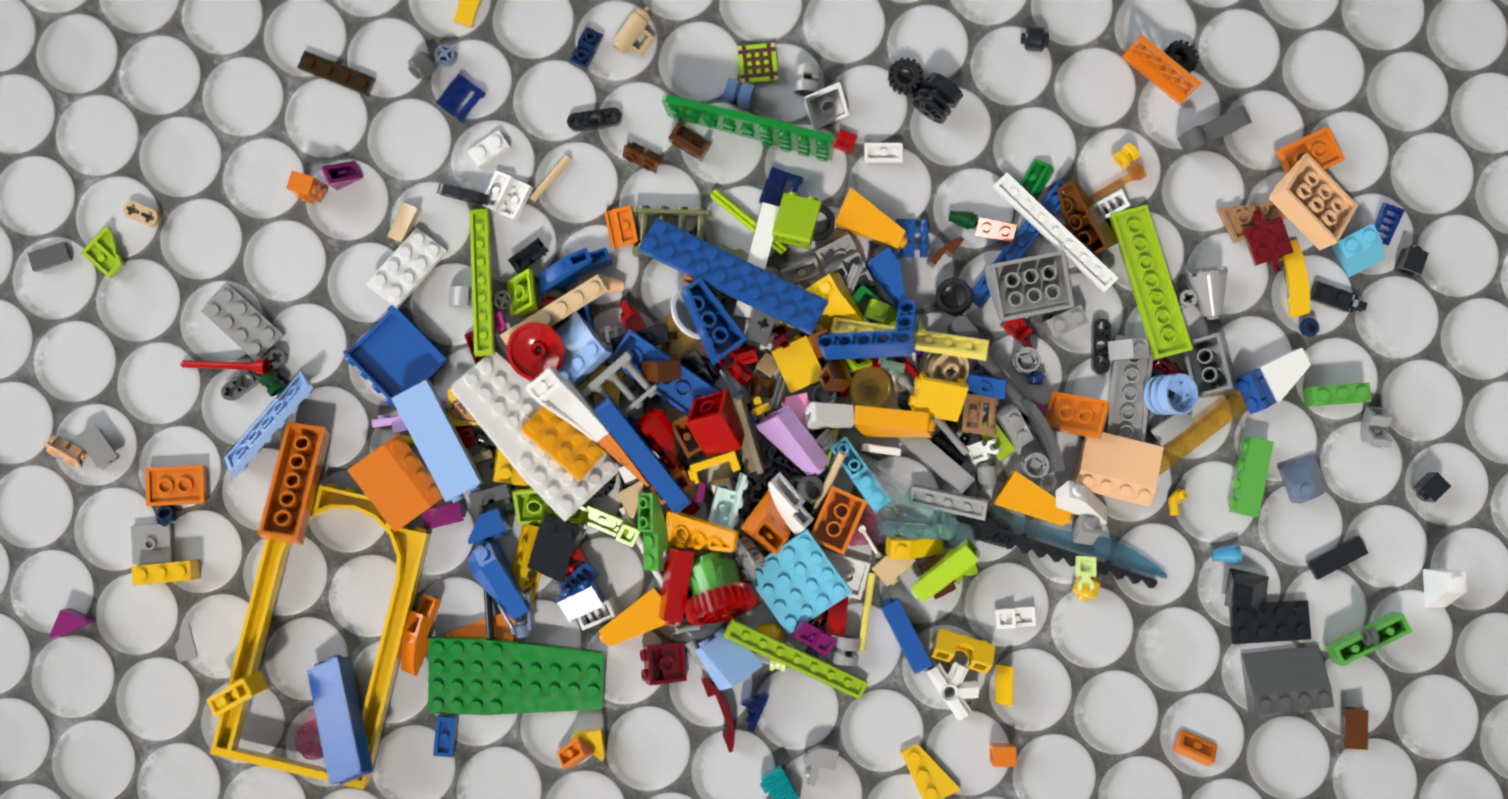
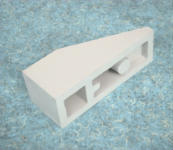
M1069 480L1056 490L1057 508L1076 515L1099 517V523L1107 524V506L1086 486Z

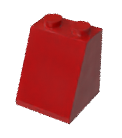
M726 389L694 398L686 424L706 457L719 456L723 453L742 449L745 435L729 390Z

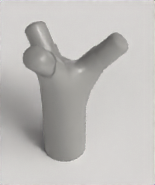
M684 622L678 623L680 626L675 628L671 637L673 638L677 634L687 631L700 630V625Z

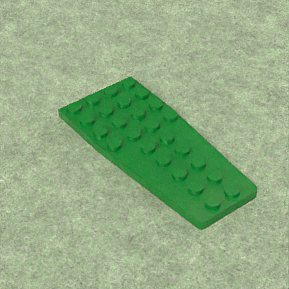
M663 95L662 104L667 115L671 118L758 140L766 147L780 146V150L785 152H791V150L798 151V154L804 157L813 155L817 157V160L827 162V160L832 161L834 135L677 96Z
M430 636L428 641V713L500 715L600 710L604 704L605 654L600 650L495 638Z

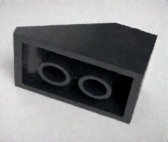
M545 514L537 532L527 567L563 583L586 529L567 520L564 521L556 515Z

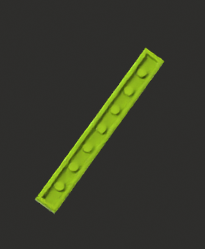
M483 208L469 210L474 355L476 357L495 355L490 210Z
M732 618L723 634V637L859 700H861L868 685V681Z

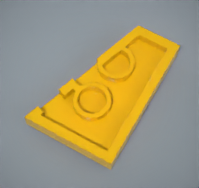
M918 743L900 751L922 799H943L961 790Z

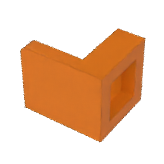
M989 743V763L993 767H1016V746L1013 743Z

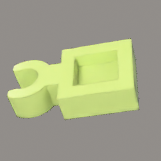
M1075 557V577H1081L1077 585L1078 590L1083 589V583L1088 584L1089 591L1093 590L1094 583L1091 578L1096 577V557Z

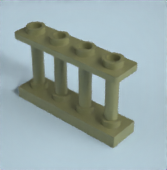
M641 205L639 208H634V214L640 216L639 244L632 248V254L634 257H649L638 250L647 235L648 216H659V219L667 222V216L678 217V228L683 231L686 229V217H697V237L704 240L705 218H711V211L705 207H696V210H688V207L669 209L668 206H658V209H650V206Z

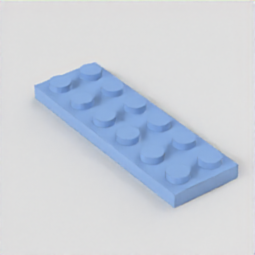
M301 371L298 372L225 456L224 459L228 470L232 475L237 476L240 472L242 473L246 470L249 461L259 455L262 446L272 440L275 431L278 428H282L288 416L298 410L301 401L310 396L313 386L306 374Z

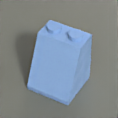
M724 627L714 633L715 637L711 640L707 638L700 642V647L695 650L719 691L734 687L763 666L750 649L724 638Z

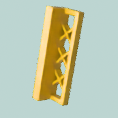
M526 524L522 526L512 571L522 593L527 587L530 589L531 604H534L541 573L535 571L534 577L529 580L527 575L531 569L527 566L540 526Z

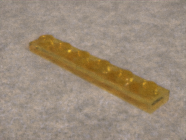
M1239 391L1233 393L1164 446L1159 475L1248 409Z

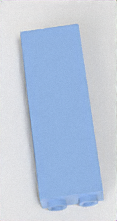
M424 380L391 398L444 500L455 503L464 498L463 494L467 492L472 494L480 490V485L484 484V481L431 381Z

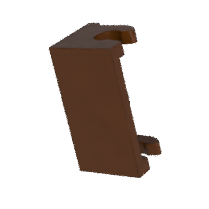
M680 123L675 126L668 137L671 144L699 161L703 160L712 145L711 142L695 134Z
M1344 707V748L1368 750V710L1364 707Z

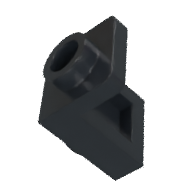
M945 421L964 445H967L972 433L961 432L962 425L955 421ZM940 429V431H939L938 433H939L942 437H944L945 439H947V440H949L950 442H952V441L946 436V434Z

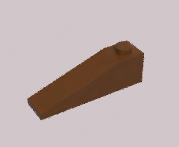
M1074 179L1057 188L1061 211L1064 212L1065 228L1089 251L1097 255L1118 243L1108 223Z

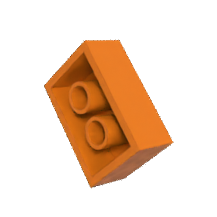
M831 485L810 532L820 545L844 555L867 501Z

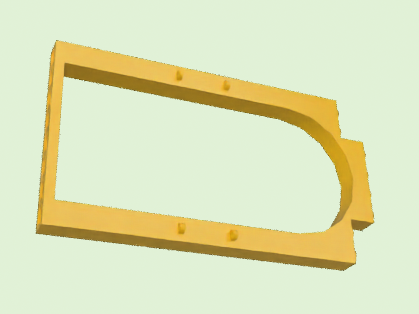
M327 483L326 486H319L309 522L314 517L334 509H355L374 518L389 534L397 555L396 579L362 711L371 760L374 766L401 657L403 634L410 611L413 609L431 534L426 533L425 528L415 527L414 530L408 529L407 524L394 532L365 493L359 494L357 489L346 487L345 490L338 489L339 485ZM265 540L227 687L246 676L258 672L288 553L293 545L291 543ZM251 699L220 715L210 754L328 781L325 767L238 747ZM372 773L343 785L364 789L369 786Z

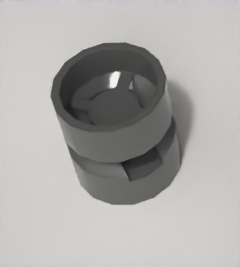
M822 384L817 385L811 394L812 402L834 404L837 399V392L824 391Z
M795 476L788 481L805 501H817L823 494V483L817 476Z

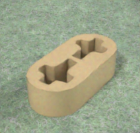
M134 201L127 202L123 208V212L127 217L150 227L158 226L162 219L160 213ZM131 208H135L139 210L140 213L136 214L130 210ZM148 214L153 216L154 220L152 221L146 218L145 215Z

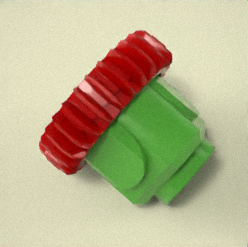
M721 552L705 554L693 560V570L689 580L692 598L687 600L684 605L686 618L690 624L701 626L704 624L720 623L731 618L734 619V617L750 611L757 604L753 587L750 584L741 583L734 560L725 558Z

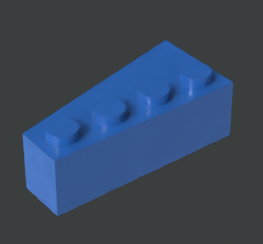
M700 277L683 289L681 292L682 299L711 364L714 366L747 340V337Z

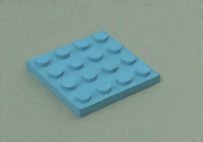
M808 528L787 541L777 555L774 553L766 555L764 557L766 566L762 569L756 568L754 588L788 635L795 631L802 619L809 622L852 593V589Z

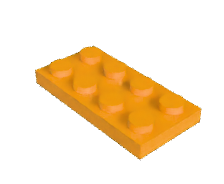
M544 406L520 429V432L578 482L585 477L606 453L590 438Z

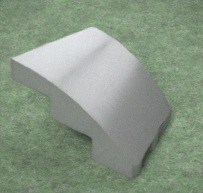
M848 231L814 248L827 275L839 273L845 283L852 264L856 263L863 267L857 285H875Z

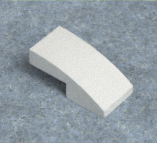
M1035 606L995 609L997 629L1037 626Z

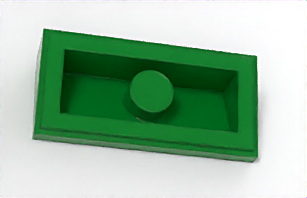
M1034 159L1020 183L1036 200L1054 173L1052 165Z

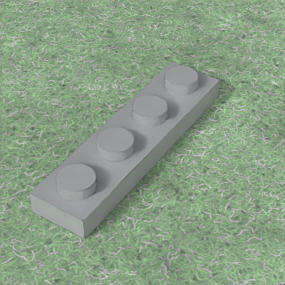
M913 484L911 486L909 504L985 521L989 500Z

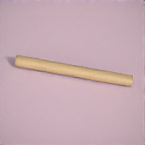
M839 451L823 484V494L819 500L815 501L811 513L814 515L818 514L846 456L844 451Z

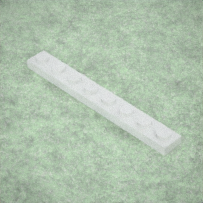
M1008 173L993 186L1059 251L1065 250L1066 258L1103 293L1118 279L1111 270Z

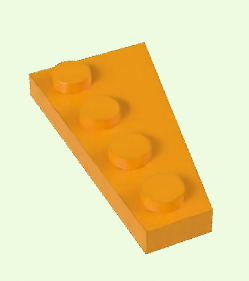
M671 509L667 511L668 547L706 548L713 551L726 552L736 550L738 531L682 512L675 514Z

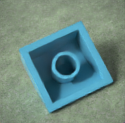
M1374 224L1367 225L1339 239L1338 243L1331 245L1348 278L1385 259L1383 242Z

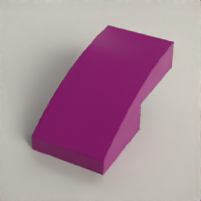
M459 502L429 509L422 513L426 530L464 521Z
M803 619L792 634L796 640L809 645L813 650L828 656L837 641L832 635Z

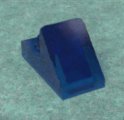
M765 691L740 701V705L753 710V712H748L745 723H748L747 730L755 731L768 701V692Z

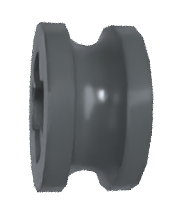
M1374 627L1361 629V638L1366 646H1370L1371 643L1374 645L1379 643V636Z

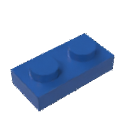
M437 716L433 756H454L458 717Z

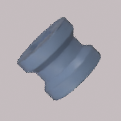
M441 44L436 48L435 56L443 66L450 67L456 63L457 54L450 45Z

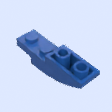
M606 247L592 252H588L587 248L567 255L548 267L536 278V282L541 294L577 283V276L613 265L612 259Z

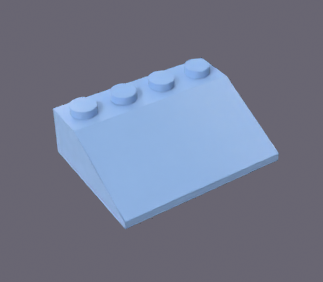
M577 311L556 330L565 347L564 362L558 372L565 380L568 378L577 389L613 352ZM539 347L537 351L542 352V348Z

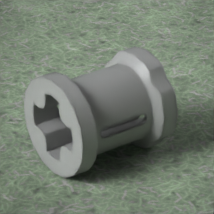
M1185 290L1176 295L1179 306L1182 309L1194 306L1197 302V295L1192 290Z

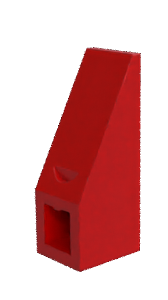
M650 408L636 422V425L639 427L638 431L649 441V447L659 455V460L664 466L676 468L678 464L672 425L661 409Z

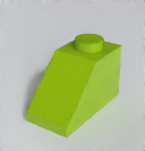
M872 298L867 301L862 316L864 319L871 320L876 324L896 326L898 310L891 305Z

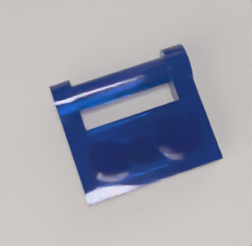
M458 74L437 100L436 104L463 124L466 121V116L480 98L483 99L486 93L461 74ZM473 91L474 95L470 98V100L463 107V109L459 113L456 112L457 109L464 102V100L468 97V95Z
M772 167L759 199V204L764 202L780 207L779 201L787 180L792 182L789 192L797 193L799 185L803 183L804 178Z

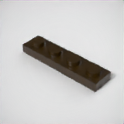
M305 50L297 66L301 71L368 97L376 81L374 77Z

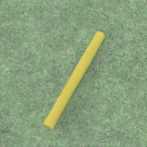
M868 573L859 634V638H861L859 650L865 651L875 573Z

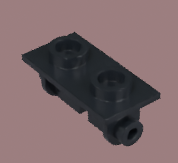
M537 238L508 259L517 274H519L542 256H546L549 250Z

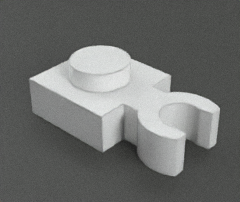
M997 438L990 439L987 444L982 439L966 445L970 450L967 455L971 464L989 459L991 457L990 454H997L1001 447L997 449L992 447Z

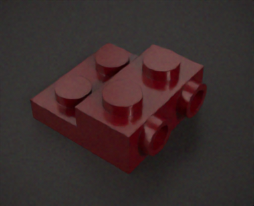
M683 641L643 645V650H640V659L642 662L644 661L641 678L645 681V684L652 686L687 681L685 643Z

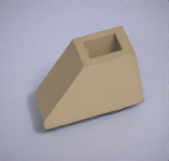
M884 555L870 568L888 587L890 584L892 586L901 579L899 576L904 571L906 573L915 566L913 563L916 560L890 559L887 555Z

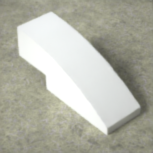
M779 472L768 483V486L781 517L796 536L805 530L814 518L802 506L805 500Z

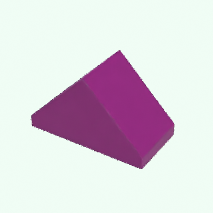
M355 161L321 167L328 184L335 190H340L363 178Z
M72 608L62 609L50 632V639L71 633L96 622V620Z

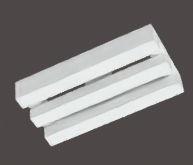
M866 443L861 444L860 450L900 456L901 453L900 448Z

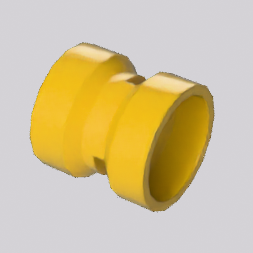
M1127 143L1123 146L1122 151H1118L1113 155V160L1121 169L1125 170L1132 161H1136L1140 157V153L1133 144Z

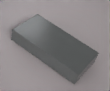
M64 241L27 253L32 271L34 272L72 261L68 244Z

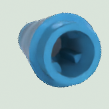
M1230 545L1212 549L1211 551L1213 561L1234 564L1242 562L1240 546Z

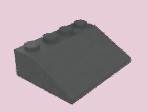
M1318 645L1241 654L1248 712L1259 716L1334 707L1332 687Z

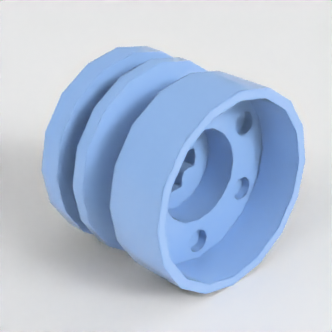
M1186 374L1157 375L1147 382L1144 389V400L1148 409L1156 415L1187 414L1196 406L1198 389L1194 380Z

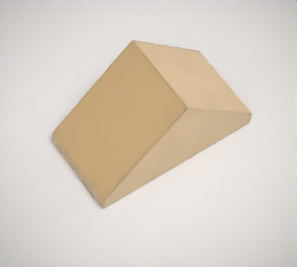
M641 481L617 493L629 517L633 519L636 518L638 511V493H643L645 487Z

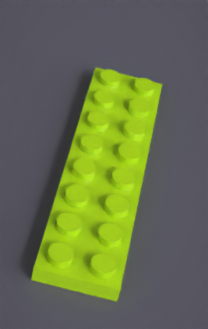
M1148 205L1110 214L1109 218L1118 241V247L1153 359L1158 360L1193 350Z

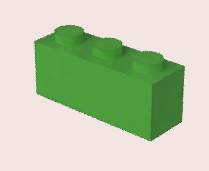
M1370 382L1303 388L1304 407L1372 402Z

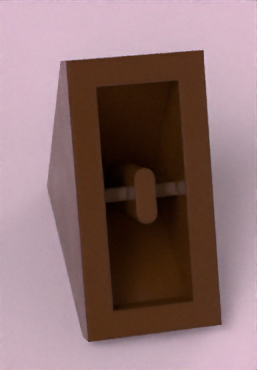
M680 359L641 360L642 375L647 381L661 383L681 379Z

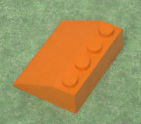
M399 433L347 470L394 532L401 529L443 498L431 474Z

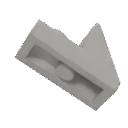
M1124 339L1107 342L1109 361L1149 358L1148 339Z

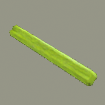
M718 189L713 190L710 197L755 234L757 221ZM772 242L771 248L780 255L784 254L787 250V246L784 243Z

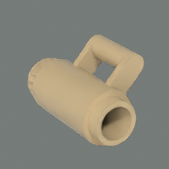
M645 7L643 10L638 8L632 13L616 35L612 45L619 52L625 54L626 51L631 49L642 57L655 39L654 36L645 30L650 20L648 15L649 7ZM643 33L647 37L637 49L633 45Z

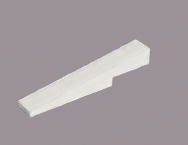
M763 202L747 262L765 270L773 242L772 230L779 206ZM737 300L733 316L751 320L755 308Z

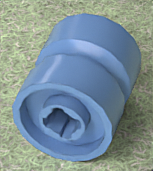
M729 78L725 87L723 102L732 105L737 103L738 107L749 109L755 85L746 82L740 84L739 80Z

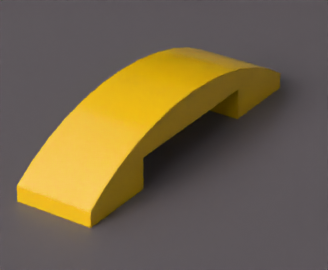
M1297 239L1290 240L1294 252L1283 256L1279 260L1283 261L1289 298L1286 299L1289 317L1310 314V287L1307 268Z

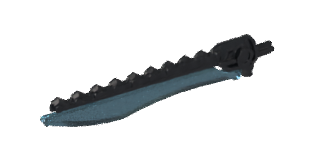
M989 504L985 521L954 514V521L971 525L974 540L1003 548L1006 547V549H1012L1017 545L1022 553H1029L1032 549L1038 558H1042L1046 554L1054 562H1060L1064 558L1070 567L1075 566L1076 556H1082L1015 534L1011 529L1012 527L1014 530L1123 565L1122 568L1096 560V569L1101 575H1107L1111 571L1117 580L1123 579L1126 575L1132 584H1137L1142 580L1148 588H1155L1158 581L1131 572V568L1161 578H1167V574L1146 557L1107 537H1098L1092 546L1074 543L1073 532L1055 529L1031 521L996 506L990 508ZM994 516L1007 520L1010 523V525L1003 521L995 519Z

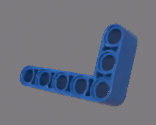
M908 299L899 304L895 330L822 335L818 339V346L822 356L827 360L909 356L913 354L916 349L920 321L916 303Z

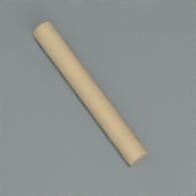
M565 155L529 198L536 202L572 159Z

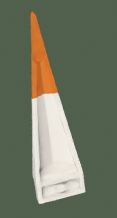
M553 365L525 388L540 405L594 441L645 486L649 487L651 485L569 379L565 380Z

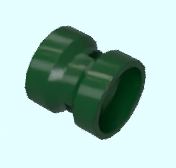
M275 370L269 371L259 379V383L267 388V393L270 397L281 393L287 386L284 381L279 380Z

